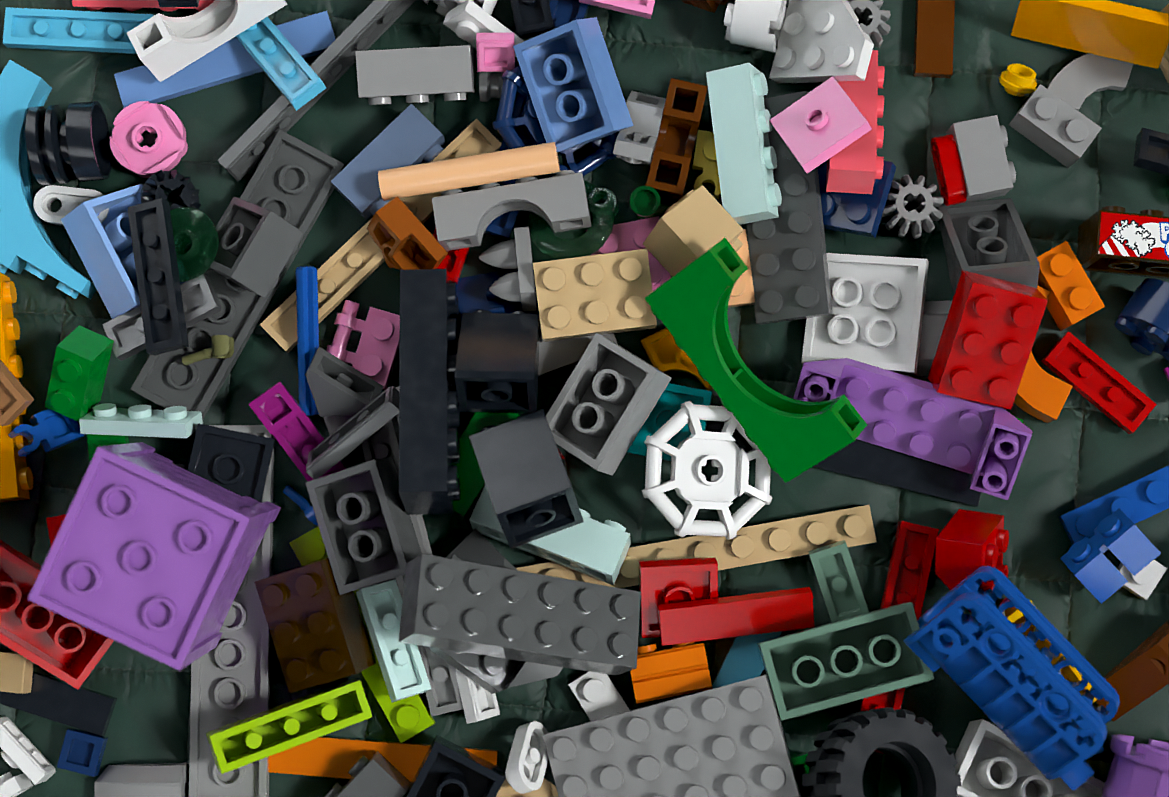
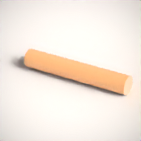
M550 142L378 171V181L382 199L387 201L393 200L397 196L405 198L560 172L556 143Z

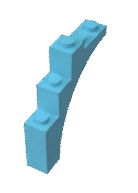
M9 60L0 74V272L5 274L9 268L20 275L23 269L42 280H45L49 274L59 280L56 288L74 299L78 297L79 293L91 299L97 290L94 283L76 271L56 249L33 206L30 161L26 146V115L30 107L44 106L52 87L41 77Z

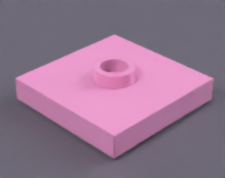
M833 76L769 120L807 174L872 130L868 121Z

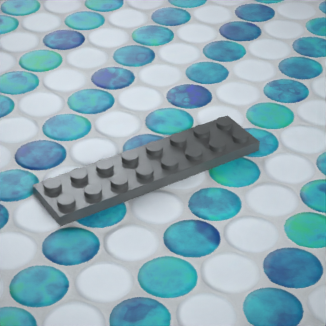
M279 129L240 199L272 211L302 231L304 234L298 242L297 251L288 259L279 274L278 283L269 291L266 298L246 290L206 266L201 265L195 277L204 274L209 278L222 310L186 328L189 347L155 356L150 354L130 390L163 408L184 406L187 408V411H201L203 421L332 194L334 186L331 180L346 167L344 163ZM228 335L234 338V354L231 358H210L184 365L182 362L183 356L212 348V336Z

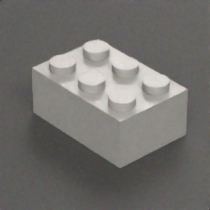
M596 332L546 415L555 443L597 471L613 476L672 377Z

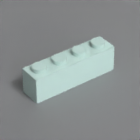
M750 63L706 72L722 207L739 225L779 217L777 206L781 205L782 196L779 185L774 183L773 169L777 168V157L773 146L769 144L768 132L772 131V124L769 121L771 115L764 105L763 96L768 93L765 75L760 73Z
M485 484L469 520L472 529L476 528L481 534L508 544ZM580 509L583 523L516 547L614 586L631 545L630 533L625 532L626 528L621 524L611 520H605L604 523L591 519V515L588 512Z

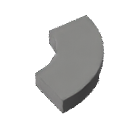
M1088 53L1066 65L1053 78L1047 89L1076 110H1079L1084 100L1095 92L1106 89L1123 91L1126 88L1133 63Z

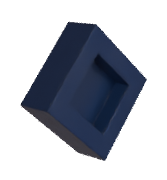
M73 728L67 729L57 768L93 777L97 776L108 737Z

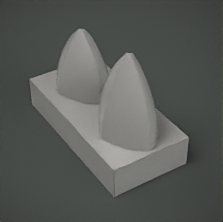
M529 227L514 228L515 239L491 246L479 256V259L494 267L518 269L516 272L500 277L491 285L489 290L501 299L521 302L522 311H537Z

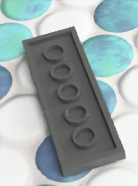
M801 91L765 98V109H768L771 118H773L808 94V92ZM772 126V131L768 132L769 144L773 146L777 157V168L773 169L774 183L779 185L782 196V203L780 206H777L779 217L746 223L755 295L756 324L759 325L833 315L818 167L807 174Z

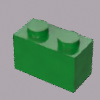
M79 325L56 347L45 407L79 422V419L85 416L101 400L114 340Z

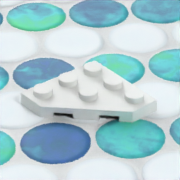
M789 0L769 78L777 83L825 82L832 76L837 82L865 81L874 44L869 35L863 32L858 23L859 19L847 0Z

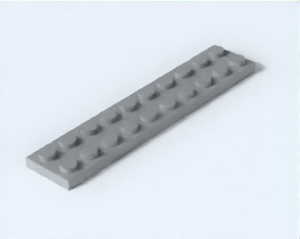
M208 425L274 439L273 434L271 435L264 425ZM274 447L262 502L268 501L273 503ZM273 522L269 523L219 632L223 634L217 647L191 663L189 797H269L268 757L221 774L217 770L205 733L270 709L271 633L254 582L272 575Z

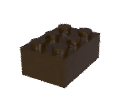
M328 557L254 582L289 693L355 675L376 664L354 591L342 595L339 594Z

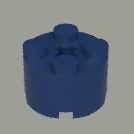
M1147 278L1136 288L1114 323V326L1133 339L1131 346L1138 352L1148 356L1152 352H1156L1168 361L1169 283L1159 279Z

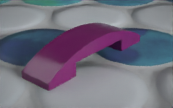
M279 381L249 402L248 405L269 433L273 434L309 482L314 480L306 473L309 452L324 441L325 438L285 386ZM340 460L321 477L345 470L346 467Z

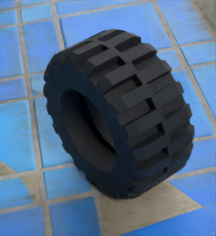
M892 707L847 714L845 718L836 719L828 724L827 731L820 732L814 740V745L817 749L808 752L805 764L810 766L809 773L803 774L802 784L803 787H808L809 797H864L862 787L864 767L870 755L877 749L884 753L895 766L901 783V797H959L957 796V787L962 785L960 774L955 773L954 764H957L953 751L947 752L945 748L947 740L940 731L932 732L933 725L925 718H915V714L905 709L894 710Z

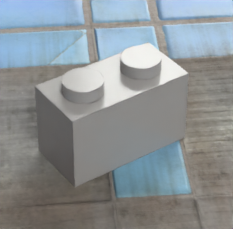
M1041 84L1029 96L1009 123V126L1067 168L1083 155L1102 129Z
M994 115L953 123L946 132V135L952 134L956 141L966 184V202L1005 196L1013 188V183L1016 182V172L1013 162L1007 160L1005 147L1008 145V136L1004 125H999L998 116Z

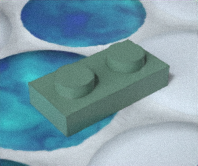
M845 540L808 551L831 622L869 613Z

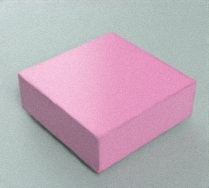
M514 33L476 34L477 72H505V70L511 71L515 68Z

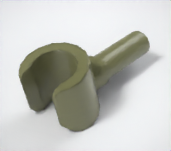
M228 335L212 336V348L183 356L182 362L184 365L210 358H231L234 354V338Z

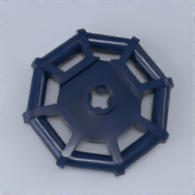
M520 65L511 71L505 70L501 76L503 86L496 121L492 122L493 129L498 130L509 149L525 147L514 129L516 127L523 128L533 145L546 143L527 85L523 81L524 77ZM516 92L524 96V110L521 113V117L512 118ZM619 132L604 137V141L597 139L588 142L596 151L576 164L573 152L585 144L558 152V155L562 156L563 165H560V171L572 170L575 173L582 172L584 177L609 159L615 160L617 155L613 154ZM554 173L545 174L542 176L552 177Z

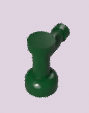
M650 186L636 188L630 197L631 209L639 220L663 216L666 210L673 205V203L660 201L658 192Z

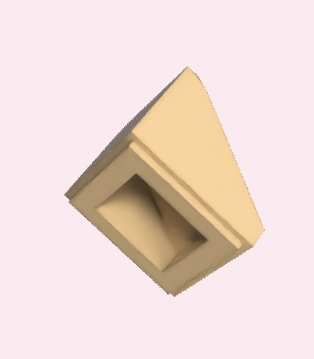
M0 652V692L31 693L34 663L18 653Z

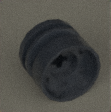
M98 101L71 103L67 108L66 116L59 105H50L47 110L44 106L29 108L25 123L26 146L32 172L40 185H51L56 180L60 184L68 183L71 180L73 170L80 182L109 178L112 166L110 132L104 110Z

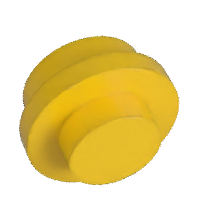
M1022 64L1008 65L1007 70L1003 71L999 78L1000 83L1004 86V90L1014 96H1024L1025 94L1032 93L1037 86L1035 80L1036 72Z

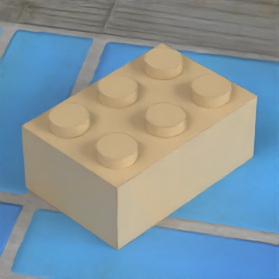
M647 248L533 263L543 342L594 336L596 332L604 335L656 327V317L652 313L650 305L644 299L653 292Z

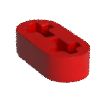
M949 134L934 137L931 139V153L940 194L944 200L943 203L945 206L965 203L967 199L966 184L954 136Z

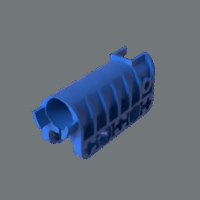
M991 566L978 568L932 605L917 620L920 629L910 634L903 642L933 673L941 667L1048 780L1060 777L1074 791L1095 772L1084 760L1104 751L1102 746L1107 735L1105 724L1117 713L1120 704L1119 695L1001 571ZM991 580L994 582L995 586L992 590L987 589L983 591L980 588L982 581L988 582ZM1004 594L1006 598H1004L999 607L996 606V600L998 597L1001 599ZM1009 607L1018 608L1024 614L1025 622L1016 624L1009 621L1005 616V609ZM967 608L971 610L972 614H965L963 611ZM1031 624L1035 626L1033 632L1030 630L1027 635H1024L1023 632L1027 631ZM1038 639L1041 641L1048 639L1051 643L1049 649L1047 647L1039 649L1036 646ZM1061 653L1063 656H1061L1057 660L1056 664L1053 665L1051 663L1053 657L1055 656L1057 658ZM1065 666L1075 667L1082 675V680L1078 682L1068 681L1061 674V668ZM1089 682L1092 685L1090 691L1086 689L1084 693L1081 694L1079 691H1082ZM1094 697L1098 700L1104 698L1108 701L1106 708L1102 705L1096 708L1092 704Z

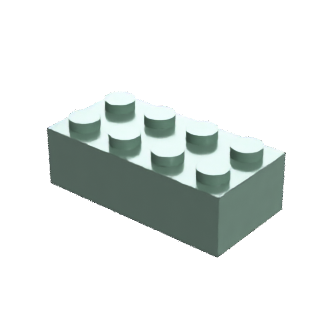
M912 602L902 603L757 643L780 720H786L933 680L932 671L903 642L910 634L920 629Z

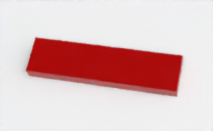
M810 587L658 605L661 644L665 646L814 627L813 592Z

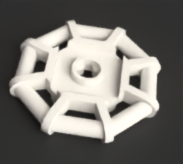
M691 401L681 404V409L652 436L648 435L644 442L647 445L645 489L642 490L644 498H649L674 527L676 535L682 538L686 535L720 536L730 540L737 536V531L765 504L770 505L772 500L770 496L771 467L768 464L767 458L757 445L748 439L744 428L724 406L693 404ZM699 420L723 421L724 426L721 432L703 431ZM688 424L691 435L687 439L680 442L677 448L667 443ZM735 428L753 448L751 451L745 452L734 442L736 440L732 435ZM662 452L671 456V477L669 481L661 483ZM709 459L712 460L713 467H718V475H712L710 482L706 480V476L701 472L702 466H705ZM756 459L755 487L748 484L749 461ZM675 489L678 497L687 503L688 506L683 515L664 492ZM743 493L749 495L751 498L731 516L729 506L733 503L732 501ZM699 508L717 509L720 521L694 519Z

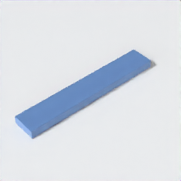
M327 11L276 26L303 59L322 54L336 40ZM233 38L162 82L145 65L116 73L114 77L123 108H126L139 101L159 103L256 74L263 70L237 38Z

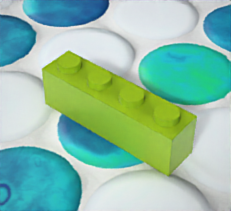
M352 678L206 732L205 734L217 770L224 774L372 718L373 716L361 681Z

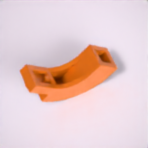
M1037 285V289L1047 298L1050 291ZM1031 350L1014 403L1031 416L1045 423H1050L1057 420L1073 386L1044 371L1036 362Z

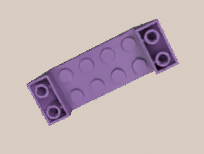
M849 358L804 362L793 399L821 402L844 394L867 424L856 439L972 474L970 489L1005 500L1009 499L1030 442L1032 430L1004 408L937 393L929 382Z

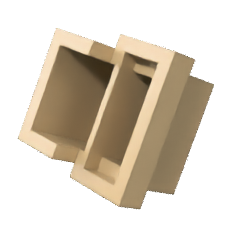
M702 185L695 191L692 189L666 210L643 245L670 275L674 276L724 237L737 252L743 245L738 236L744 229Z

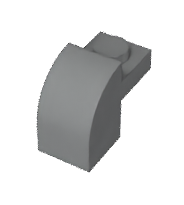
M631 91L626 105L634 126L619 132L613 151L617 158L633 164L643 163L651 165L666 102L665 98Z

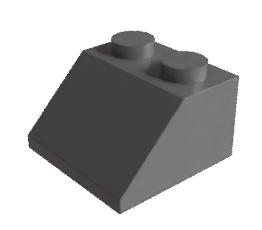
M234 196L196 261L246 290L266 298L269 291L278 283L279 274L288 259L297 251L298 242L304 233L272 211Z

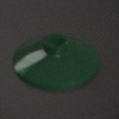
M180 207L170 210L179 278L180 282H186L199 277L210 267L218 251L219 238L215 224L205 213L195 208ZM192 242L191 249L185 253L186 245Z

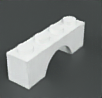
M214 0L202 11L186 17H168L158 13L128 31L127 35L139 59L162 82L286 6L287 3L285 0Z

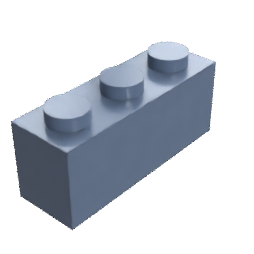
M411 103L331 180V183L336 191L365 220H368L390 201H383L378 171L431 162L444 150L442 147L446 143L443 134Z

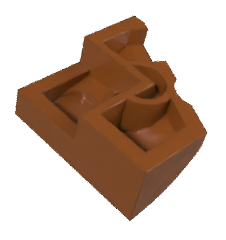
M398 196L375 212L367 227L372 239L381 249L383 258L389 268L400 270L437 269L448 254Z

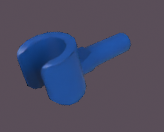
M288 485L283 490V493L304 511L305 516L310 522L318 526L313 506Z

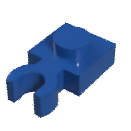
M51 409L34 414L29 419L32 426L21 424L8 434L10 439L21 435L28 440V445L17 452L19 456L31 454L38 448L40 443L47 453L77 441L84 436V434H81L77 421Z

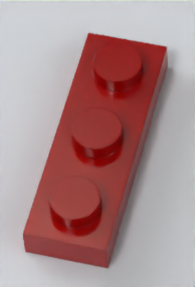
M1069 331L1064 333L1041 361L1066 383L1072 385V388L1128 434L1134 433L1157 405Z

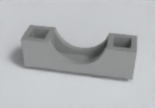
M563 170L554 173L551 178L539 180L536 177L517 179L515 184L500 186L498 183L484 184L479 186L478 190L463 192L460 189L442 192L441 196L432 198L437 239L446 251L480 246L488 225L498 216L514 210H524L539 215L550 225L554 233L592 227L582 172L575 173L572 170Z

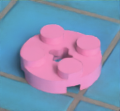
M139 101L124 108L113 122L114 128L112 137L110 136V148L114 157L124 168L142 178H149L160 170H172L188 150L186 130L182 121L173 110L165 105L150 103L149 101ZM144 131H148L150 134L157 132L158 137L155 139V144L152 147L147 145L140 146L139 143L144 140L141 135Z

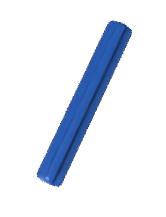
M299 266L296 268L299 405L307 416H313L319 413L305 374L315 351L319 347L318 277L316 267Z

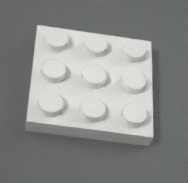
M827 253L833 315L806 319L801 363L849 358L896 373L917 374L929 261L919 258Z

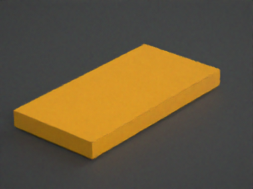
M1020 0L1011 36L1158 69L1169 44V14L1109 0Z

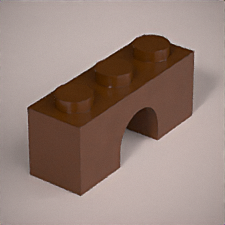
M673 78L670 80L657 143L646 186H650L658 192L660 200L676 203L683 197L708 86Z

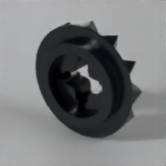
M160 170L150 176L144 183L140 196L141 203L160 198L166 200L167 196L164 191L170 194L178 189L180 192L178 193L177 202L180 206L175 203L169 206L172 228L179 229L185 227L196 218L198 210L202 205L199 203L198 196L200 189L194 187L191 183V177H185L179 174L177 170Z

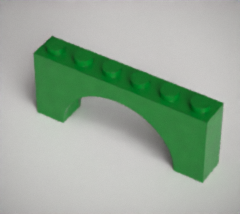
M724 237L644 299L650 305L654 316L661 320L673 335L677 346L685 351L695 364L700 376L712 386L721 398L723 406L734 415L744 428L748 439L755 443L767 458L771 469L778 473L783 481L787 483L855 441L867 424L844 394L821 402L792 399L768 387L746 366L736 350L730 334L728 302L735 283L749 268Z

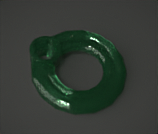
M584 181L588 208L593 219L592 227H589L587 232L578 238H559L554 235L550 225L542 217L529 212L527 226L529 227L530 240L541 253L555 260L590 256L603 247L612 233L615 216L619 210V204L613 191ZM600 199H607V201L603 204H596V202Z

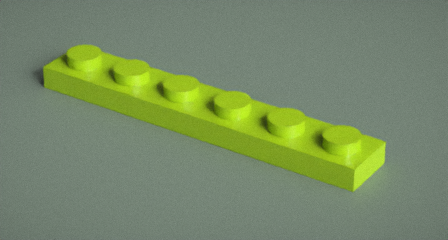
M319 526L290 542L301 565L328 557ZM360 589L354 590V595L376 660V664L361 672L398 739L403 743L436 722L420 694L391 702L356 594Z

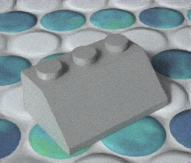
M470 45L355 51L359 98H368L369 105L391 104V97L406 96V103L429 102L428 95L443 94L444 101L466 100V93L474 92V50Z

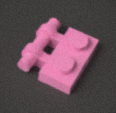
M345 300L342 313H337L334 324L337 325L332 345H328L326 351L343 362L352 365L356 370L381 384L383 390H386L400 345V315L370 307L366 321L356 318L360 304ZM351 331L362 333L356 353L346 350Z

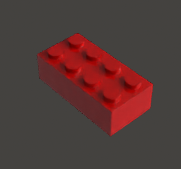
M0 540V643L74 688L79 689L114 640L28 600L42 566Z

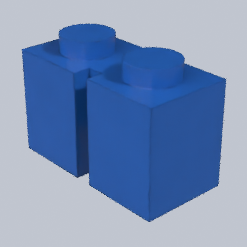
M1120 508L1112 515L1100 521L1093 530L1094 536L1090 539L1086 536L1082 540L1077 541L1060 558L1101 604L1128 582L1103 554L1109 549L1133 576L1138 574L1161 554Z

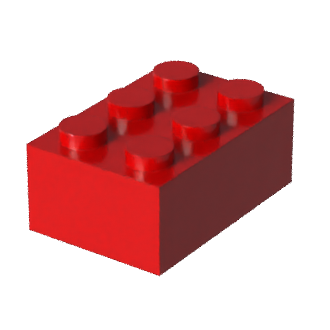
M962 270L928 375V379L936 392L1011 410L1048 299L1035 287Z

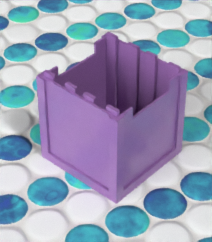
M145 443L100 446L95 452L28 600L180 671L217 647L223 634L219 632L269 523L275 522L281 507L268 501L261 503L249 496L242 497L172 464V460L155 453V448Z

